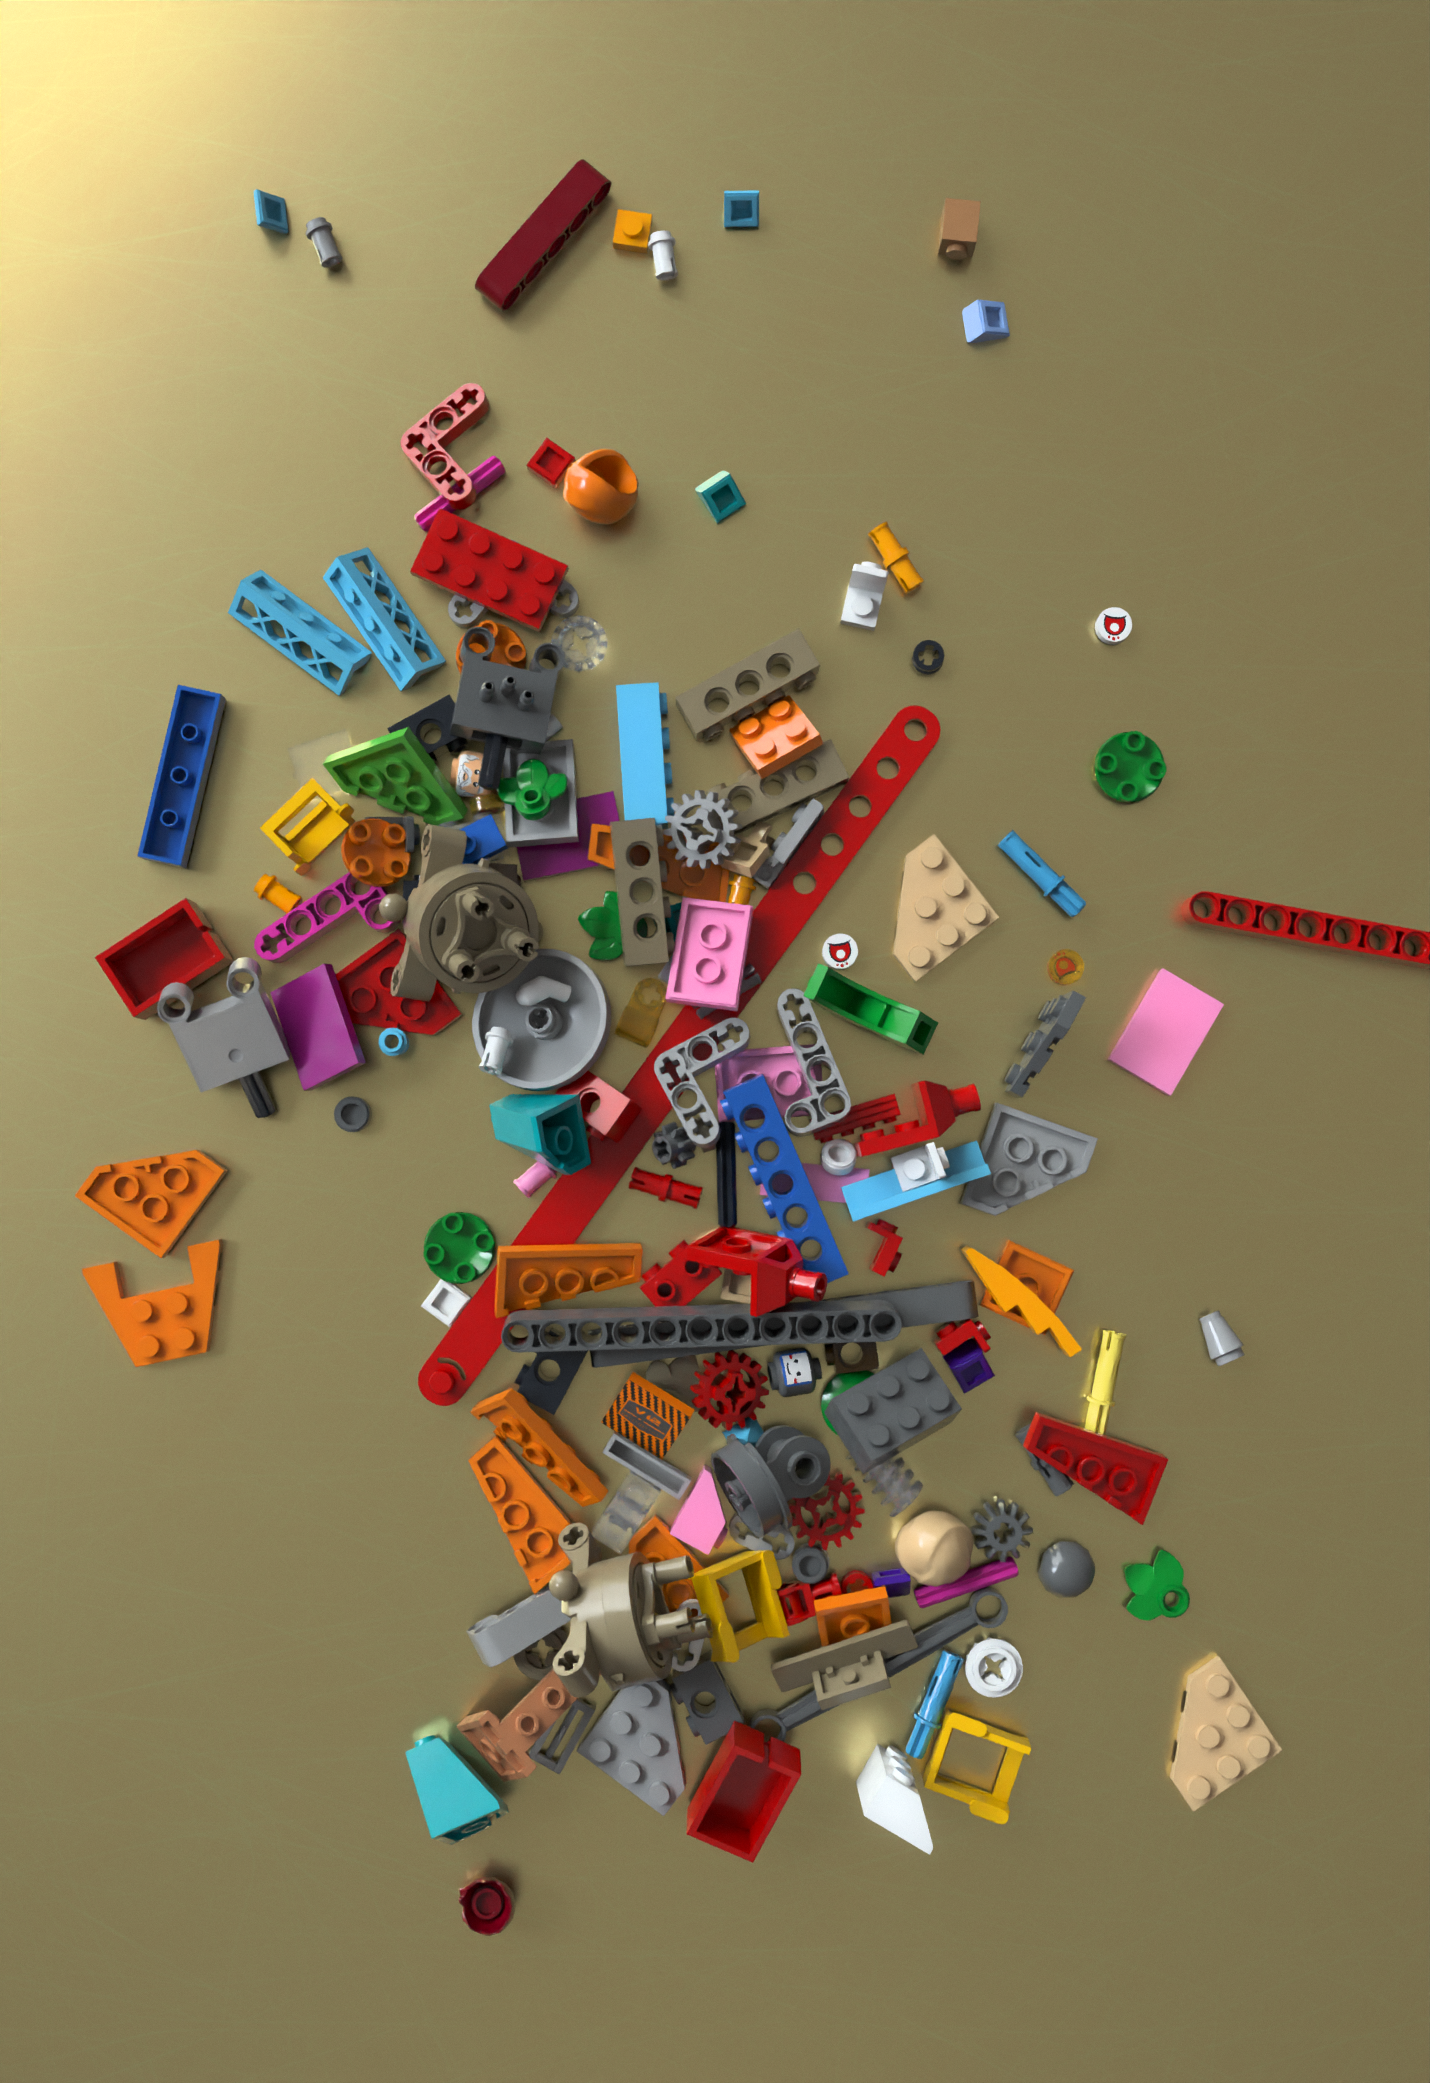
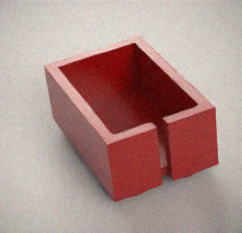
M184 898L95 957L132 1016L143 1020L158 1012L157 1006L161 992L170 983H183L192 990L234 961L218 935L210 932L213 928L197 903L187 898ZM169 998L166 1002L169 1005L178 998Z
M734 1720L688 1806L686 1834L753 1863L801 1776L800 1749L774 1737H770L768 1742L764 1741V1733Z

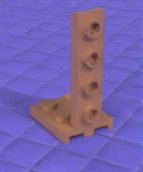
M552 1669L501 1721L496 1715L486 1710L466 1716L456 1727L503 1782L527 1778L537 1768L536 1764L530 1759L527 1750L578 1698L570 1695Z

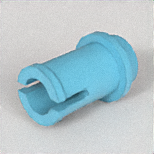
M393 1027L384 1030L378 1042L382 1052L389 1056L404 1054L410 1044L405 1033ZM397 1036L399 1044L397 1047L392 1048L391 1042Z

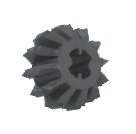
M1002 1498L997 1499L995 1510L988 1502L984 1503V1509L988 1513L984 1516L981 1513L975 1512L973 1516L982 1525H975L970 1528L973 1535L980 1536L974 1542L976 1548L982 1549L986 1547L984 1555L988 1559L994 1557L997 1551L1001 1562H1006L1008 1551L1016 1559L1019 1558L1020 1552L1016 1547L1021 1545L1024 1548H1029L1030 1546L1029 1541L1022 1536L1033 1533L1031 1526L1023 1525L1030 1518L1028 1513L1025 1511L1018 1513L1019 1505L1014 1501L1006 1509L1005 1501ZM1000 1523H1005L1009 1530L1004 1531L1003 1537L999 1538L994 1530L1000 1529Z

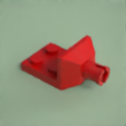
M926 1080L911 1084L921 1126L919 1120L894 1125L895 1133L885 1135L883 1129L859 1134L861 1141L853 1143L857 1151V1157L940 1137L956 1122L955 1117L972 1111H981V1103L975 1084L953 1090L947 1089L945 1085Z
M719 1227L687 1246V1260L701 1263V1266L704 1268L715 1269L722 1267L733 1270V1273L737 1275H751V1316L758 1317L782 1307L796 1297L819 1302V1300L823 1299L827 1289L825 1273H816L803 1269V1258L793 1239L735 1227Z

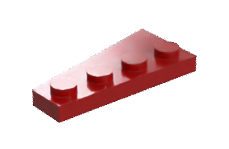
M1035 1412L1023 1446L1028 1451L1077 1481L1081 1486L1092 1491L1141 1525L1144 1524L1168 1462V1458L1163 1454Z

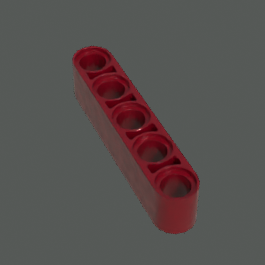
M581 159L483 269L476 280L475 289L502 312L508 310L603 202L610 191L611 181L586 160Z

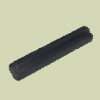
M719 1122L721 1133L716 1143L718 1225L720 1227H734L737 1225L735 1124L733 1122Z

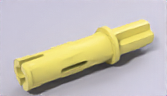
M1103 1330L1092 1393L1087 1396L1090 1404L1085 1429L1106 1435L1111 1407H1114L1116 1404L1113 1400L1126 1334H1117L1116 1331Z

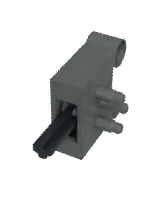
M473 627L465 633L460 648V658L463 665L449 735L485 743L478 785L486 790H497L500 785L506 747L541 754L546 741L556 680H558L564 666L565 654L558 645L544 643L536 648L529 670L490 662L495 647V638L488 629ZM478 643L486 651L483 653L473 652L469 645ZM539 660H550L555 668L546 669L540 665Z

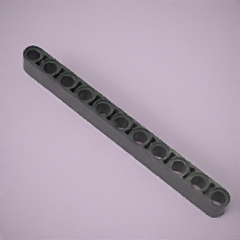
M974 1280L819 1300V1302L889 1301L894 1304L899 1313L902 1328L979 1317ZM882 1314L876 1318L874 1324L879 1327L888 1326L892 1322L893 1316ZM845 1315L840 1318L838 1325L842 1328L852 1327L857 1318L852 1315ZM809 1316L803 1320L801 1325L806 1329H814L819 1325L820 1319L815 1316ZM773 1317L767 1320L765 1326L770 1330H778L783 1326L784 1321L778 1317ZM737 1318L733 1319L728 1326L733 1331H742L747 1327L748 1323L744 1319ZM700 1319L693 1323L692 1328L697 1332H706L712 1325L707 1320ZM664 1320L657 1323L655 1328L659 1332L666 1334L673 1331L675 1326L670 1321ZM636 1324L619 1326L621 1332L628 1335L634 1334L639 1329ZM602 1329L589 1330L587 1333L591 1336L598 1335ZM767 1345L590 1350L592 1367L597 1368Z
M886 1300L790 1302L758 1317L750 1315V1304L522 1310L508 1315L502 1329L501 1339L508 1350L518 1353L885 1342L893 1340L899 1335L902 1322L894 1304ZM882 1314L893 1316L892 1322L885 1327L875 1325L876 1318ZM845 1315H852L857 1318L855 1324L849 1328H842L838 1325V1321ZM809 1316H815L820 1319V1323L814 1329H806L801 1325L803 1320ZM778 1317L784 1321V1324L778 1330H770L765 1326L767 1320ZM741 1318L748 1325L742 1331H733L729 1328V1323L733 1319ZM703 1319L710 1322L712 1326L706 1332H697L692 1328L693 1323ZM666 1320L673 1323L675 1328L670 1333L665 1334L659 1332L655 1326L660 1321ZM624 1322H633L639 1329L634 1334L628 1335L621 1332L619 1326ZM587 1323H596L601 1327L602 1331L598 1335L591 1336L586 1334L582 1327ZM551 1324H559L564 1328L565 1333L562 1336L554 1337L546 1331V1327ZM514 1325H522L528 1330L529 1334L523 1338H518L511 1334L510 1328Z

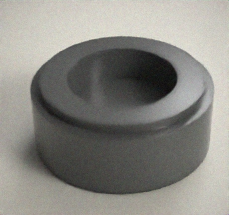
M353 1096L342 1099L334 1110V1118L337 1125L347 1132H358L365 1129L370 1123L372 1116L369 1104L362 1098Z
M804 1545L794 1553L792 1570L796 1578L803 1583L815 1584L826 1576L828 1558L820 1547Z

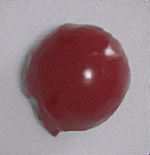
M480 1877L468 1886L459 1888L461 1896L459 1897V1903L463 1906L462 1919L472 1931L485 1936H492L501 1933L511 1923L516 1908L515 1898L512 1890L505 1882L495 1877Z

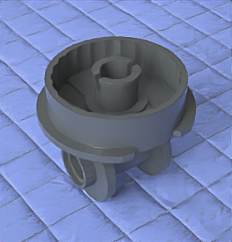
M778 1425L765 1431L758 1439L755 1447L750 1443L743 1445L735 1434H730L727 1436V1445L711 1455L714 1473L729 1503L748 1529L758 1537H763L780 1525L785 1530L791 1528L792 1516L787 1501L793 1497L806 1498L817 1493L826 1483L831 1468L829 1453L820 1441L806 1436L794 1427L787 1425Z

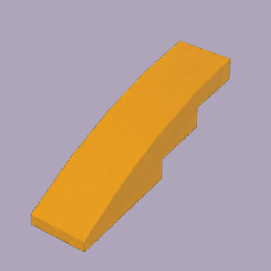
M966 1246L961 1249L1000 1310L1006 1313L1016 1306L1033 1333L1039 1335L1048 1329L1062 1352L1068 1357H1072L1082 1350L1060 1319L1033 1291L1002 1266L973 1248Z

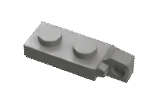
M813 798L808 806L804 803L801 804L791 820L795 824L788 834L782 832L777 837L771 847L774 853L765 860L752 878L767 889L771 888L824 815V807L820 802Z

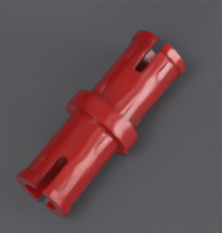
M638 1167L634 1168L631 1175L632 1181L629 1182L628 1189H635L658 1196V1200L666 1202L668 1199L691 1206L694 1209L698 1208L703 1187L674 1180L673 1175L666 1174L664 1177L641 1170Z

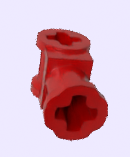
M836 1572L831 1573L830 1578L815 1584L794 1580L784 1582L779 1589H776L787 1627L816 1616L814 1600L842 1595ZM786 1598H789L791 1610L788 1608Z

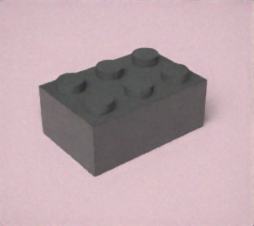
M920 1348L832 1398L824 1413L862 1473L865 1474L952 1423L962 1408L923 1349Z

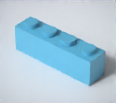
M658 682L616 685L625 820L655 818V825H662V829H669L665 816L675 815L671 807L672 803H674L673 797L666 798V784H672L671 762L664 763L663 749H670L669 727L662 728L661 714H668L666 693H659Z

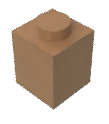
M945 199L941 218L938 254L946 255L948 258L955 260L973 257L977 243L981 201Z

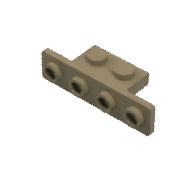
M903 1620L771 1665V1671L781 1692L814 1682L817 1701L821 1710H825L891 1688L884 1659L916 1649L918 1645L908 1620Z

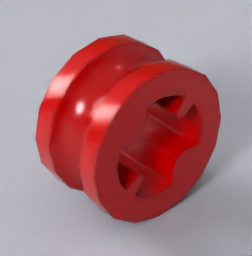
M854 1569L848 1571L841 1580L840 1588L842 1595L852 1593L850 1588L847 1589L849 1583L854 1584L856 1579H862L863 1586H867V1589H873L871 1578L862 1570Z

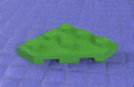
M409 727L329 755L323 763L324 767L344 792L357 796L359 792L377 799L378 805L404 814L405 810L424 817L423 822L427 824L441 826L464 818L468 811V808Z

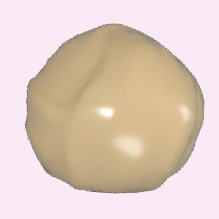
M927 1511L911 1519L898 1532L895 1541L896 1556L904 1570L920 1584L935 1587L950 1584L962 1577L970 1567L973 1534L970 1528L954 1515L945 1511Z

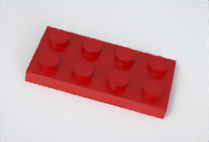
M439 508L410 573L412 576L540 632L569 568L568 565Z

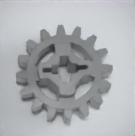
M695 790L694 797L691 794H683L682 800L684 804L672 803L671 807L676 812L675 815L665 816V820L672 823L670 829L663 831L664 835L672 836L673 839L668 843L667 848H677L679 850L675 856L677 860H684L688 857V867H696L699 863L701 869L710 868L711 861L715 865H722L724 863L722 854L725 856H733L735 854L730 847L731 843L741 842V839L734 836V831L742 829V824L733 822V818L739 814L738 810L728 811L727 808L730 800L723 798L718 801L717 792H709L707 797L704 790ZM701 806V808H697L695 815L691 817L686 816L692 809ZM719 816L722 819L723 827L718 819ZM703 824V827L713 834L703 835L702 831L692 825ZM683 833L687 839V843L684 840ZM719 842V845L714 850L705 853V851H708L710 844Z

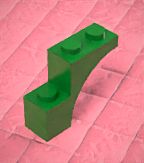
M819 963L803 995L838 1018L871 1030L891 1043L924 1055L938 1025L937 1021L923 1012L874 992Z

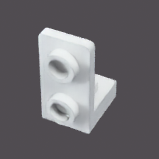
M862 562L861 565L854 564L840 624L874 631L889 574L888 571L882 570L881 565L873 562Z
M934 1142L890 1158L902 1192L946 1177L944 1169L950 1168L943 1147L936 1149Z

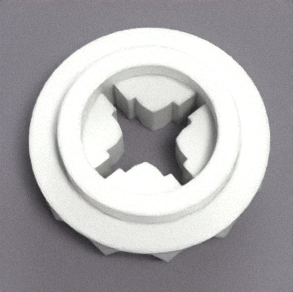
M988 1637L980 1643H975L970 1653L966 1655L964 1671L968 1682L975 1691L981 1695L996 1698L1009 1694L1018 1686L1023 1673V1664L1015 1647L1004 1639ZM985 1656L989 1659L991 1658L994 1662L999 1659L1002 1660L999 1665L1000 1673L1003 1676L1002 1679L993 1672L984 1673L988 1668L985 1663Z

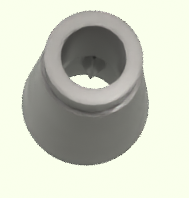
M1219 1310L1199 1319L1202 1324L1211 1360L1215 1359L1218 1367L1245 1355L1241 1348L1244 1344L1224 1317H1222Z

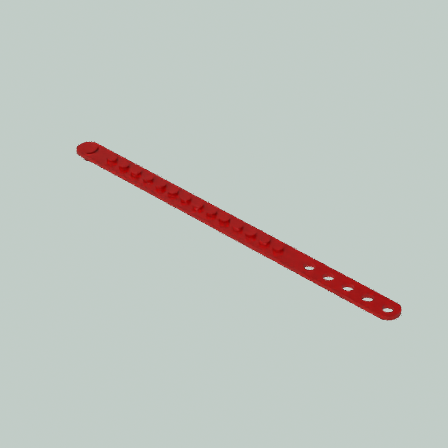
M913 705L903 708L896 714L755 908L745 967L751 963L755 971L744 980L758 973L762 983L765 981L934 748L940 737L941 729L937 717L931 711L922 706ZM912 720H918L925 725L926 735L919 741L910 740L904 732L905 725ZM890 758L897 763L899 772L894 778L885 779L878 774L877 764L882 759ZM863 796L869 800L871 811L867 816L856 817L850 812L849 803L854 797ZM830 834L839 836L843 842V850L835 856L826 854L821 847L822 839ZM809 873L814 877L816 884L811 893L801 894L794 888L793 880L798 874ZM762 983L757 984L740 995L738 1011L716 1009L701 1020L696 1014V1010L701 1008L700 1006L696 1009H693L691 1005L683 1007L622 1091L623 1095L639 1105L642 1110L619 1143H616L609 1137H606L602 1142L591 1134L587 1140L591 1164L572 1175H561L510 1246L570 1245L575 1243L673 1108L655 1074L654 1064L657 1057L726 1019L738 1018ZM716 1035L712 1038L718 1046L720 1041L718 1039V1036ZM706 1043L698 1044L693 1050V1057L698 1061H705L710 1057L713 1049ZM671 1061L665 1064L666 1070L662 1074L669 1073L677 1086L679 1083H682L676 1072V1068L680 1064L673 1065ZM497 1265L419 1372V1389L422 1395L435 1405L449 1406L458 1402L502 1343V1329L508 1315L496 1318L494 1312ZM526 1308L509 1311L508 1313L510 1315L511 1313L516 1311L526 1310ZM439 1358H450L458 1362L465 1372L466 1379L462 1378L459 1369L449 1362H439Z

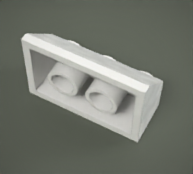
M877 1744L856 1781L863 1814L868 1819L930 1855L933 1850V1844L915 1778L913 1777L909 1762L906 1761L908 1757L893 1746L889 1745L886 1749Z

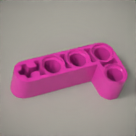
M348 872L263 929L256 936L254 948L261 958L273 963H283L358 912L371 928L380 933L394 931L399 926L400 921H387L384 924H376L374 914L379 909L382 898L388 895L384 887L371 886L366 894L357 895L355 893V884L358 880ZM332 898H339L341 901L340 910L334 915H327L325 911L326 903ZM304 917H309L311 920L310 931L304 935H298L296 931L297 922ZM284 930H286V933L294 939L293 943L285 939L288 936L285 933H283ZM271 939L279 942L276 945L279 950L277 953L268 951L272 947L269 942Z

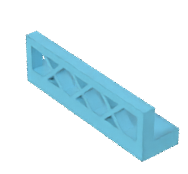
M367 547L336 557L324 574L323 579L399 690L403 691L411 688L421 674L442 667L446 660L370 549ZM363 561L371 572L370 576L360 572L354 563ZM375 590L386 594L390 600V605L380 601L375 595ZM395 618L406 623L410 629L409 633L397 627L394 622ZM414 647L425 651L430 660L422 663L415 653Z
M259 570L240 581L228 613L339 696L343 694L354 671L368 662L372 652L264 571ZM245 598L254 604L258 616L253 617L242 609ZM271 620H276L282 625L286 637L281 638L274 633ZM299 641H304L311 647L314 658H308L302 654ZM326 662H332L343 670L339 681L330 675Z
M977 1140L945 1151L950 1168L944 1169L946 1177L902 1192L894 1169L841 1187L853 1222L991 1174L988 1164L984 1162Z

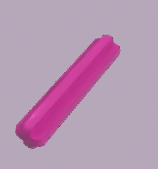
M491 456L467 475L478 494L503 475L505 468L496 456ZM456 484L451 486L454 493L456 492L459 495L464 493V489H460ZM438 496L418 511L414 517L418 525L426 532L429 531L439 508L450 513L457 509L452 508L441 496Z
M1009 1556L1006 1562L997 1560L967 1570L962 1577L950 1584L936 1587L928 1585L917 1587L914 1590V1595L918 1606L926 1608L1017 1577L1019 1571L1014 1558Z

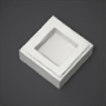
M440 1279L421 1307L451 1327L472 1297L455 1284Z

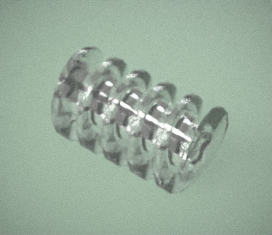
M850 1453L846 1457V1460H850L853 1458ZM902 1457L890 1458L868 1471L863 1478L864 1483L873 1480L877 1482L871 1491L873 1495L885 1492L886 1495L880 1502L882 1506L891 1503L895 1505L889 1514L890 1517H895L909 1507L918 1497L923 1487L920 1480L910 1482L914 1473L911 1469L902 1470L905 1464ZM857 1464L854 1467V1470L856 1472L860 1471V1468Z

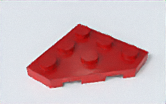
M399 928L335 974L353 1024L386 1029L393 1027L406 1032L435 1036L463 1015L438 980H436L434 993L429 1002L392 996V974L401 959L406 943V936Z

